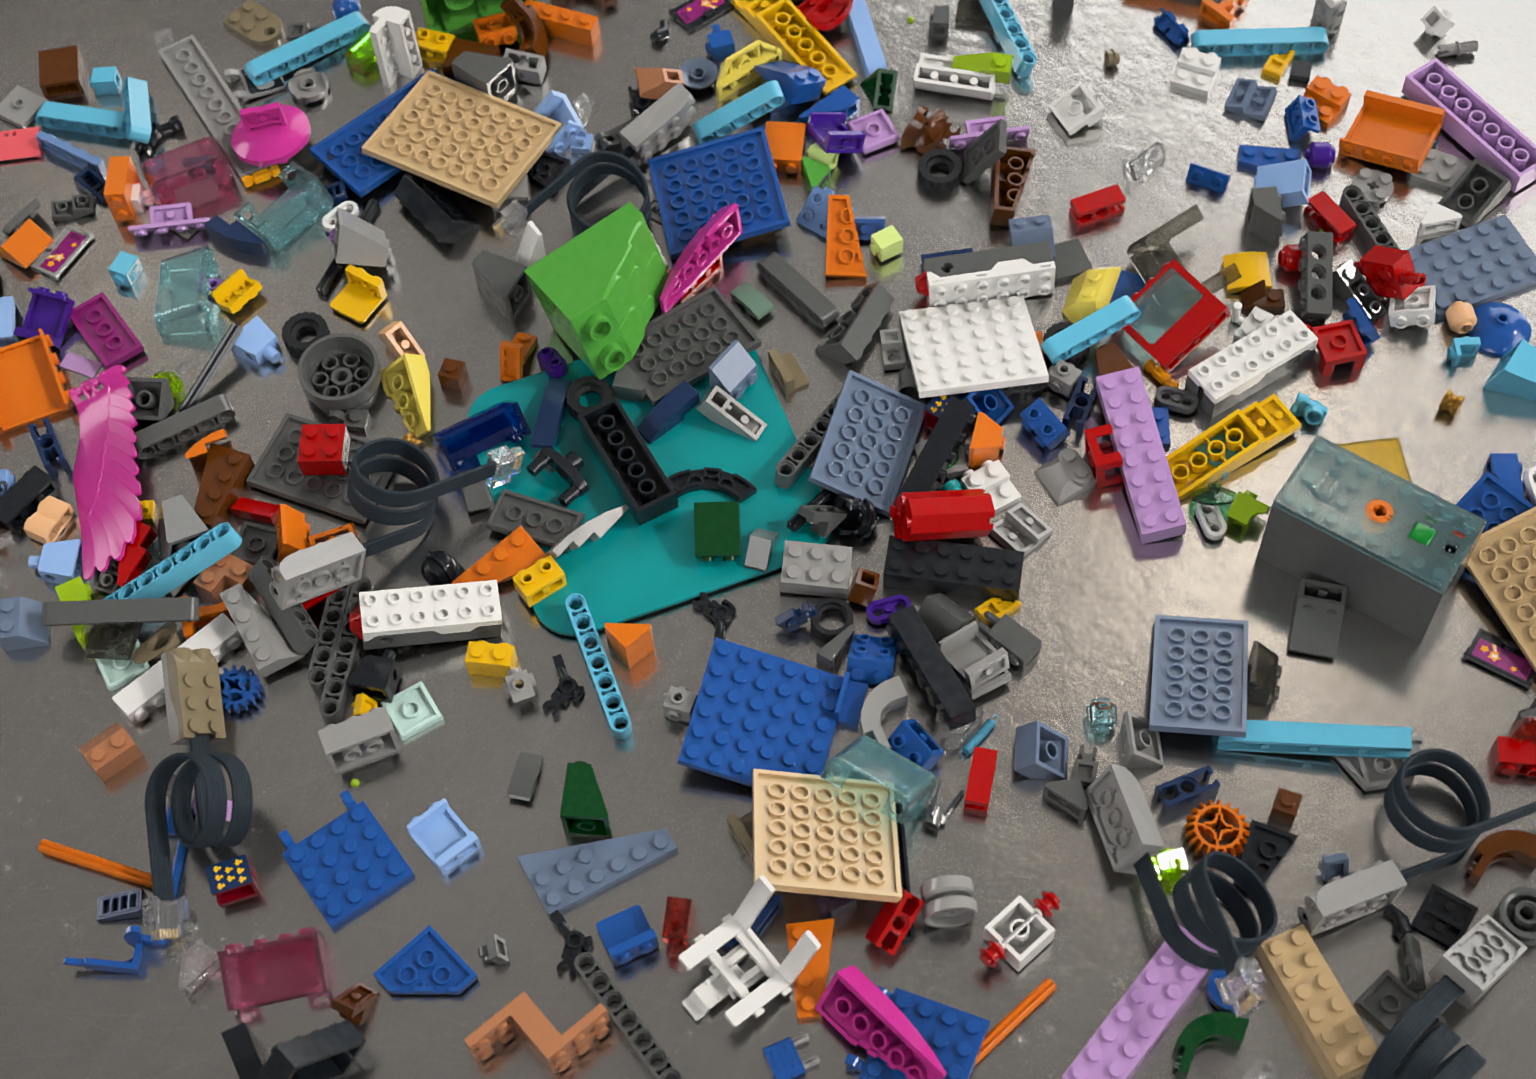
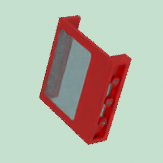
M1173 259L1170 263H1166L1155 277L1150 278L1140 292H1136L1131 296L1130 299L1141 311V314L1134 322L1122 329L1169 374L1228 318L1230 313L1227 306Z

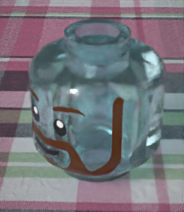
M1109 698L1092 699L1091 703L1086 706L1087 726L1096 730L1098 734L1109 733L1110 729L1117 725L1116 705L1110 702Z

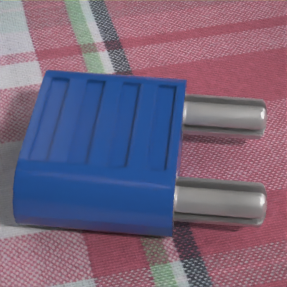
M807 1033L792 1039L789 1036L762 1048L774 1079H793L806 1073L805 1069L820 1063L817 1055L801 1061L795 1048L809 1041Z

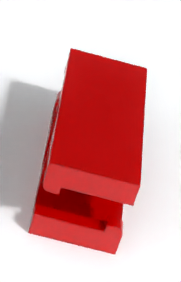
M1118 184L1070 199V206L1072 208L1069 209V214L1076 226L1080 227L1124 212L1123 203H1126V198Z
M1324 190L1309 198L1307 205L1310 206L1305 207L1304 213L1319 229L1321 228L1327 233H1333V243L1336 246L1353 237L1354 233L1351 230L1355 229L1357 224Z
M974 747L964 810L987 814L997 762V750Z
M902 888V899L897 903L885 902L864 938L894 956L925 902Z

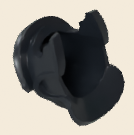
M841 494L835 497L833 506L846 512L847 515L834 530H839L840 535H850L853 537L856 534L857 538L869 537L875 530L876 525L879 524V517L877 516L874 504L867 498H863L862 502L861 498H846Z

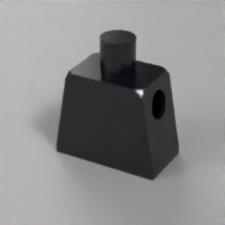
M384 649L380 657L367 655L363 658L346 681L352 696L356 697L357 694L364 693L376 701L392 703L401 676V672L394 660L396 654L393 651Z

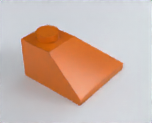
M979 411L969 452L968 468L973 471L981 468L985 461L997 459L999 451L1004 450L1006 437H1002L1003 428L986 414Z

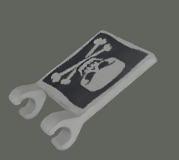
M244 68L238 70L226 69L224 71L227 83H234L239 78L243 83L245 91L237 90L233 92L240 105L249 99L287 90L282 76L264 85L256 86L247 76Z

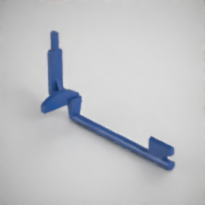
M169 806L166 813L168 835L177 836L172 822L171 806ZM179 840L172 866L175 899L186 847ZM131 925L125 930L124 940L135 948L132 959L121 962L93 958L64 957L63 964L85 967L92 970L139 974L144 946H166L167 938L158 939L157 936L142 934L140 926Z

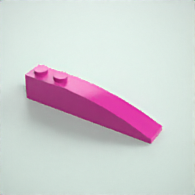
M733 203L725 206L712 215L710 220L703 228L697 231V234L683 250L673 266L659 298L662 313L666 314L743 232L738 204Z
M855 965L836 971L815 1009L851 1044L855 1046L860 1045L868 1050L867 1053L872 1057H879L887 1062V1066L893 1070L898 1069L905 1073L906 1078L944 1079L947 1073L936 1055L899 1008Z

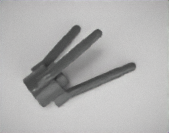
M927 775L920 819H922L921 823L931 829H939L940 825L945 826L947 818L960 801L964 791L961 790L943 815V809L937 805L944 781H939L933 803L928 808L931 776Z

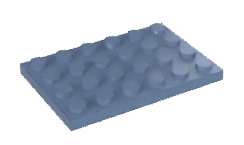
M1506 214L1407 249L1410 253L1415 272L1424 273L1425 277H1427L1424 286L1435 285L1436 321L1446 318V310L1456 301L1467 302L1472 307H1476L1536 285V256Z
M849 370L807 481L836 494H841L846 498H861L862 502L863 498H867L874 504L876 512L888 517L890 506L893 505L917 439L923 421L924 409L927 405Z
M1155 614L1149 731L1246 738L1249 621Z

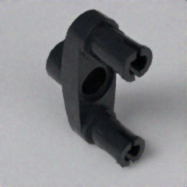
M545 446L538 453L539 456L526 467L527 471L535 477L549 465L570 485L558 497L559 503L565 508L578 496H583L589 489L585 479L579 472L584 466V462L573 451L564 457L554 449Z

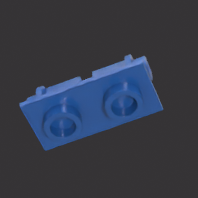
M1161 8L1163 14L1154 18V25L1163 34L1170 29L1165 35L1174 45L1180 46L1184 42L1183 39L1189 42L1190 39L1187 34L1189 30L1183 23L1179 25L1171 11L1166 12Z
M1191 162L1185 181L1224 194L1231 177L1226 173L1224 174Z

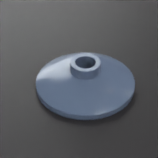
M705 58L690 59L683 63L679 69L682 72L684 85L691 89L707 88L718 77L716 65Z

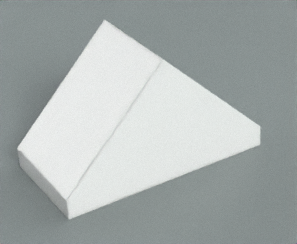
M1433 202L1420 223L1417 236L1420 238L1456 231L1459 228L1462 215Z

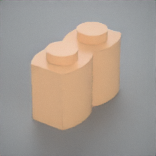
M49 495L38 504L37 512L26 519L23 529L28 537L40 543L55 542L62 530L73 519L75 512L70 504Z

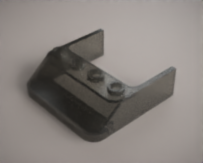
M1197 204L1128 247L1127 255L1145 284L1150 278L1155 277L1166 263H1170L1173 259L1184 267L1170 245V240L1204 219ZM1233 263L1201 284L1214 294L1242 276L1236 264ZM1177 272L1153 295V298L1162 310L1169 311L1194 306L1202 298V294Z

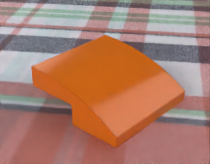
M220 429L199 440L185 454L186 459L191 460L208 454L209 444L228 438L226 430Z

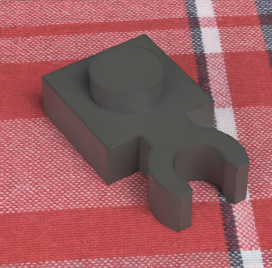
M1081 744L1078 752L1080 759L1075 758L1072 778L1080 777L1082 786H1090L1097 778L1099 762L1093 761L1097 755V747L1093 746L1092 753L1086 754L1084 752V745Z

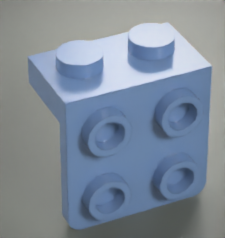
M815 185L796 221L827 239L828 195L834 194L835 191L826 186L821 189Z

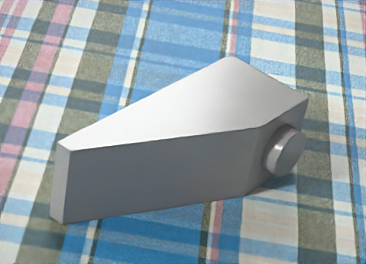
M717 385L706 393L696 408L712 422L754 442L757 441L767 426L765 422Z

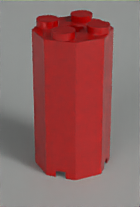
M984 489L900 493L895 499L894 505H891L889 509L890 517L894 521L895 538L902 539L903 541L986 537L993 530V524H990V518L995 516L992 497L989 493H984Z

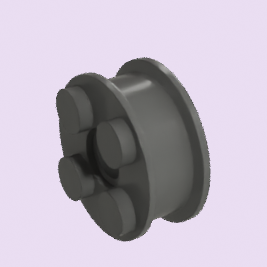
M1517 887L1511 889L1503 896L1496 907L1494 919L1525 946L1536 945V889ZM1520 913L1527 914L1530 920L1522 918Z

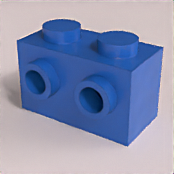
M1040 397L1020 413L1023 419L1021 422L1022 426L1028 432L1033 431L1037 435L1034 439L1042 448L1046 446L1051 451L1070 435L1066 426Z
M916 719L903 720L887 739L888 743L892 746L893 752L901 756L907 763V767L916 774L929 772L945 753Z

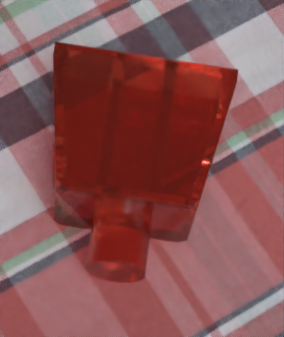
M667 896L662 932L663 940L665 943H668L667 956L678 958L682 952V946L690 945L696 911L692 899ZM681 928L678 933H673L676 929Z

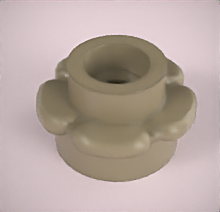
M1113 48L1104 53L1106 67L1114 68L1120 62L1119 52H1116Z

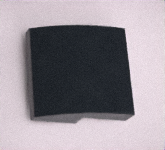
M1432 884L1411 926L1451 948L1466 934L1479 908Z

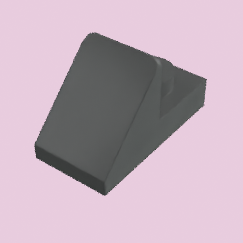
M800 505L798 514L806 518L807 522L811 523L810 530L821 537H826L847 515L846 512L833 505Z

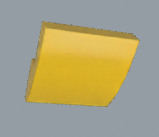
M1241 252L1222 256L1229 294L1240 292L1261 280H1265L1266 289L1273 288L1267 252Z

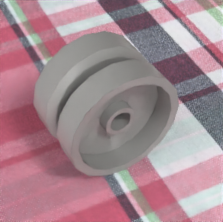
M947 875L924 882L920 886L921 900L925 902L923 907L925 923L935 928H949L967 924L977 918V903L972 898L975 893L973 880L963 875Z

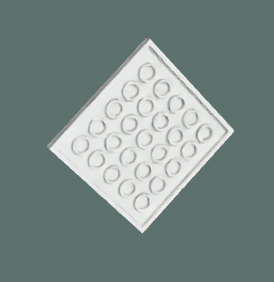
M1013 296L1007 300L991 299L988 302H969L967 305L963 303L958 304V306L950 304L947 307L939 306L937 308L928 307L899 311V320L919 398L1049 382V374L1024 297Z

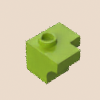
M1248 490L1245 493L1238 491L1226 515L1249 526L1255 516L1259 514L1268 515L1271 507L1256 500L1258 495Z

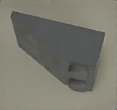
M1476 157L1438 204L1462 215L1460 224L1468 228L1478 223L1495 208L1512 189V185L1507 177Z

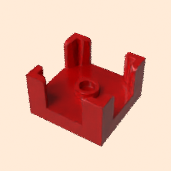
M1353 319L1311 328L1313 334L1318 338L1316 347L1321 357L1318 369L1322 377L1331 375L1336 364L1354 361L1353 370L1363 368L1368 353Z
M1111 424L1084 430L1085 453L1096 480L1097 489L1123 483L1120 473L1105 476V470L1123 465L1120 452H1113L1110 441L1100 444L1097 441V437L1113 433Z

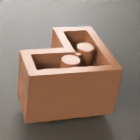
M228 554L202 571L193 584L199 596L214 604H219L222 600L219 593L239 583L251 595L255 590V586L250 580L248 572L253 565L232 554Z

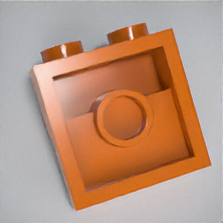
M505 12L472 20L479 43L498 46L502 44L510 45L515 41H519L516 25Z
M1316 76L1306 87L1303 96L1316 101L1319 123L1328 129L1349 105L1351 93H1349L1345 86L1338 87L1332 84L1328 77L1321 78Z

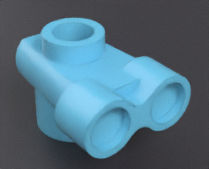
M1299 392L1290 408V412L1295 417H1305V421L1310 425H1318L1324 420L1328 407L1323 406L1319 401L1309 399L1308 395Z

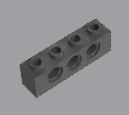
M1308 231L1299 240L1301 258L1298 268L1301 271V278L1299 279L1298 290L1301 291V298L1298 302V311H1301L1302 319L1326 320L1332 315L1333 233ZM1311 252H1315L1319 259L1314 258ZM1311 272L1316 273L1317 276H1318V279H1315V278L1312 276ZM1311 292L1315 293L1318 299H1314L1311 296Z

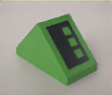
M802 157V172L809 192L811 193L815 185L821 189L827 186L831 181L830 167L808 157Z

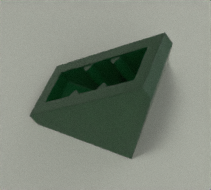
M878 68L860 83V86L874 109L893 111L898 92V71Z

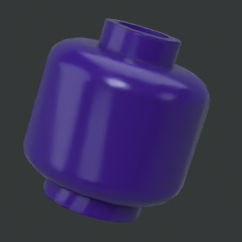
M1312 142L1309 149H1305L1304 159L1308 161L1311 168L1327 169L1335 162V147H1332L1329 142Z

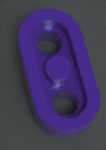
M545 347L537 353L538 363L549 377L560 378L567 374V363L556 349Z
M894 595L873 601L867 606V619L875 625L888 623L889 614L897 612V607L903 609L910 607L911 602L904 595ZM880 613L881 616H875L874 614Z

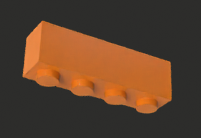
M526 0L524 3L526 6L531 4L544 25L546 35L592 47L600 35L599 19L597 16L534 0Z

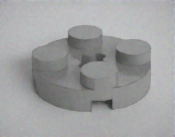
M305 68L297 71L293 75L294 78L288 82L291 96L300 105L325 99L328 95L329 84L326 75L322 71L316 72L314 68Z
M1368 168L1361 169L1355 175L1351 184L1358 186L1362 190L1372 207L1379 206L1383 202L1387 203L1391 199L1394 190L1390 174ZM1369 186H1374L1376 188L1374 190H1370Z

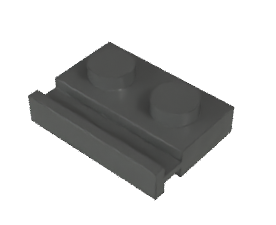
M35 198L5 224L2 232L7 237L14 231L16 232L27 219L30 218L32 220L40 213L38 209L41 203Z

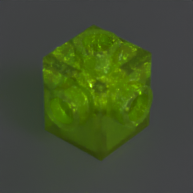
M1171 846L1161 850L1159 855L1151 857L1160 881L1166 879L1167 883L1176 882L1181 878V875L1189 871L1188 859L1184 855L1183 849L1173 851Z

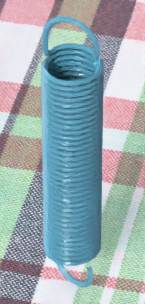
M987 719L969 741L966 742L962 750L967 756L973 752L974 747H977L996 726V721Z

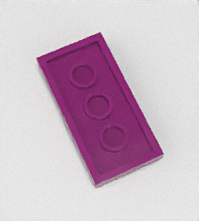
M103 292L72 309L71 322L106 370L112 366L120 365L144 351L143 345Z

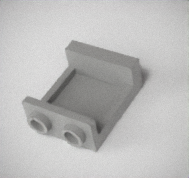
M975 621L963 626L960 630L938 642L940 650L955 674L971 690L1010 668L1008 652L1003 647L997 650L979 632L978 624Z

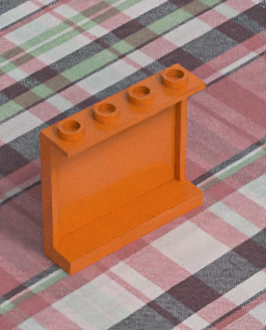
M1366 90L1363 106L1345 138L1340 137L1339 154L1418 174L1444 125L1445 109Z
M41 328L38 329L40 335L0 348V435L72 410L70 402H73L69 395V390H65L63 385L66 383L63 372H59L57 365L60 364L56 353H52L50 348L53 346L52 339L49 334L45 335Z

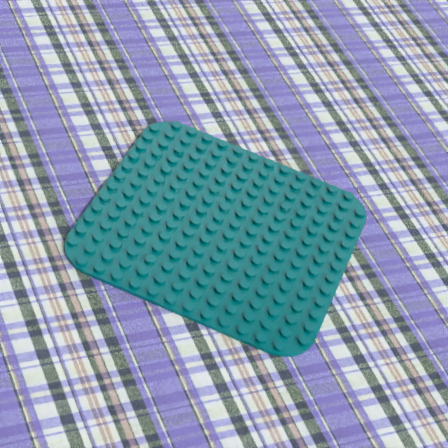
M756 349L748 354L757 364V380L753 385H749L745 389L740 399H736V401L767 424L756 442L712 422L696 409L698 405L683 415L684 420L652 444L640 434L667 478L687 469L692 471L710 467L719 468L731 474L736 473L757 488V493L740 503L741 557H736V561L724 562L723 558H714V562H700V558L696 559L694 503L736 501L724 493L712 490H698L687 493L677 498L678 508L640 526L630 510L627 509L600 539L593 542L588 538L579 548L574 551L570 549L568 554L562 552L554 559L565 573L567 585L533 605L536 616L544 626L561 635L576 636L565 604L567 597L574 593L581 594L585 598L597 631L605 629V623H623L699 597L701 592L708 594L780 569L783 564L785 540L826 544L830 533L826 537L819 536L810 530L811 523L806 522L796 532H792L787 528V522L799 512L800 505L808 504L821 491L818 485L807 481L811 472L810 467L806 469L790 488L782 489L775 483L776 465L796 443L797 439ZM580 359L567 363L568 372L560 378L571 379V383H573L576 379L582 378V376L594 375V373ZM545 371L491 388L475 400L468 412L467 429L480 466L512 454H522L519 468L486 479L494 504H496L502 490L506 489L563 507L559 503L558 497L570 485L556 471L550 474L543 469L538 475L533 477L526 469L533 461V456L541 449L531 447V442L541 402L550 379ZM616 371L603 378V380L608 381L611 387ZM709 376L692 385L699 393L700 402L710 390ZM588 392L580 397L579 402L584 407H593L600 403L601 397L596 392ZM618 399L636 429L654 408L648 399L644 403ZM566 407L562 417V427L553 449L564 457L573 451L584 462V466L579 472L585 479L589 489L583 496H578L567 507L568 509L584 513L585 518L582 523L584 524L607 511L626 504L582 434L579 422L570 415ZM757 528L779 533L767 572L745 567L749 538ZM538 545L545 554L551 549ZM575 605L572 609L577 610L581 608V605ZM583 624L579 628L586 629L589 625Z

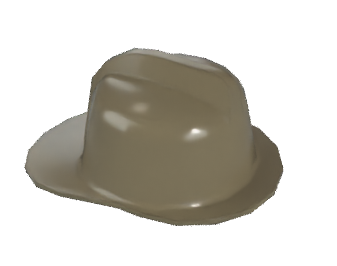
M169 622L162 625L149 639L141 644L133 654L134 662L141 664L152 659L159 662L161 654L180 646L183 641L177 635L178 626L176 623Z

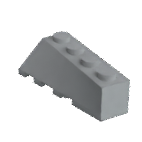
M241 583L219 593L257 669L264 678L305 657V655L297 653L292 648L280 627L248 594Z

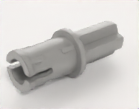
M1457 40L1455 43L1438 45L1437 49H1440V51H1437L1438 57L1460 56L1463 53L1478 51V40L1463 42Z

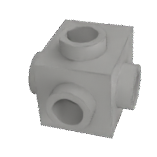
M1060 359L1056 365H1052L1048 370L1049 382L1047 386L1054 392H1059L1069 398L1073 394L1080 376H1082V371L1073 364Z
M520 667L507 671L508 676L504 677L505 682L501 684L505 696L510 695L513 703L536 696L533 686H536V682L532 672L528 673L527 669L521 671ZM516 680L523 682L522 688L518 689L515 687Z
M671 686L669 692L664 693L661 701L665 716L672 721L678 722L681 720L689 723L698 696L697 693L691 692L682 686L678 688Z

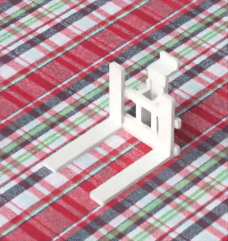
M764 875L758 877L733 916L730 913L721 920L723 923L706 936L700 934L693 940L695 944L678 957L687 970H691L705 958H708L712 963L709 970L713 975L696 987L689 997L682 1001V1005L695 1021H699L707 1015L711 1008L728 995L733 1000L738 996L741 999L724 1013L725 1018L733 1027H737L752 1014L758 1018L765 1012L762 1008L765 1004L780 993L785 997L792 991L790 986L821 947V944L814 935L807 930L780 965L751 930V925L775 891V888ZM735 937L740 944L721 957L716 950ZM750 955L757 965L744 973L737 964ZM768 977V980L751 993L748 991L750 987L762 978Z

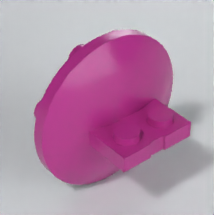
M277 102L260 107L240 109L242 120L236 125L231 136V145L236 156L245 163L263 168L277 163L284 164L289 158L296 155L308 143L311 126L302 110Z

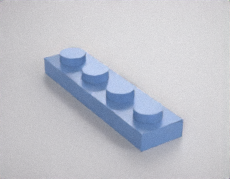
M40 131L36 135L41 149L84 169L89 166L102 178L107 175L105 162L101 157L93 156L82 148L78 149L67 141L63 142L53 134Z

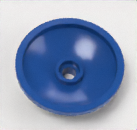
M1488 302L1474 308L1477 323L1472 331L1466 333V335L1469 337H1480V351L1502 357L1522 339L1529 342L1531 338V325L1527 317L1517 308L1501 302Z

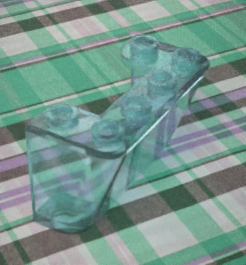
M295 162L290 163L278 174L288 187V190L260 215L249 201L233 214L238 222L261 238L265 245L275 254L286 252L329 213L334 205L332 196L319 178ZM294 170L296 177L294 180L289 181L287 179L288 173ZM246 211H251L252 215L249 220L243 217Z
M208 245L162 259L155 310V323L160 336L210 333L211 324H214L213 312L209 311L207 295L211 293L209 278H215L216 274L219 273L218 262L214 261V252Z
M860 736L830 759L820 776L840 789L847 778L860 779L863 775L891 790L881 813L900 824L920 818L936 786V778L930 771L867 736ZM895 800L902 803L903 812L901 814H895L892 811L891 806Z

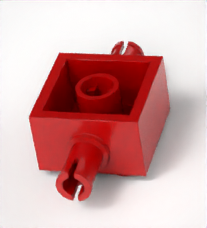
M1375 245L1360 259V262H1354L1362 276H1365L1367 283L1374 293L1379 296L1405 300L1418 287H1423L1427 280L1424 273L1415 272L1410 253L1407 250Z

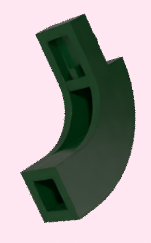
M1213 1012L1191 1021L1179 1035L1173 1050L1178 1052L1173 1068L1178 1069L1175 1078L1186 1079L1195 1052L1205 1044L1221 1043L1239 1050L1250 1019L1234 1013Z

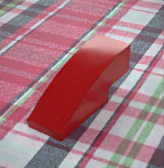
M136 521L137 534L134 543L126 544L124 557L119 561L117 585L120 588L140 576L153 558L147 550L157 537V534L152 527L141 521Z

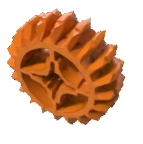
M1210 799L1207 801V806L1201 802L1198 805V809L1192 808L1191 815L1186 817L1187 823L1184 825V831H1186L1184 838L1189 841V848H1196L1195 856L1202 853L1204 857L1212 851L1226 852L1235 857L1236 854H1242L1243 847L1248 842L1246 837L1249 836L1250 832L1247 831L1249 823L1244 822L1245 814L1238 815L1239 807L1231 809L1230 802L1225 806L1222 805L1221 799L1217 801V804H1214ZM1214 817V820L1212 821H1204V823H1200L1202 820L1206 818ZM1216 824H1217V830H1219L1218 838H1217V833L1214 832V831H1215ZM1234 840L1230 844L1220 846V843L1223 841Z

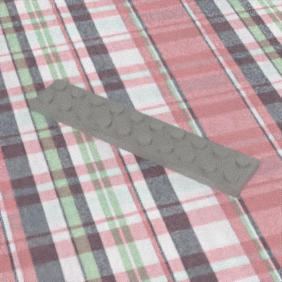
M192 34L158 50L161 59L239 178L241 179L248 174L251 176L253 172L264 168L270 169L269 166L272 165L261 168L245 163L236 156L231 145V136L236 125L242 120L240 117V109L242 107L194 35Z

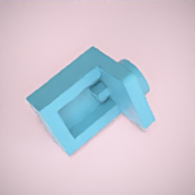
M1465 336L1453 338L1451 346L1447 348V358L1451 360L1452 367H1458L1461 357L1477 355L1481 345L1480 337Z

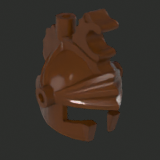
M919 105L914 118L906 126L902 134L900 148L904 150L908 147H916L917 152L922 154L938 148L945 149L947 145L942 143V141L950 139V136L960 135L962 129L959 127L956 132H951L952 123H947L949 117L945 115V111H941V108H938L928 119L926 118L929 112L928 108Z

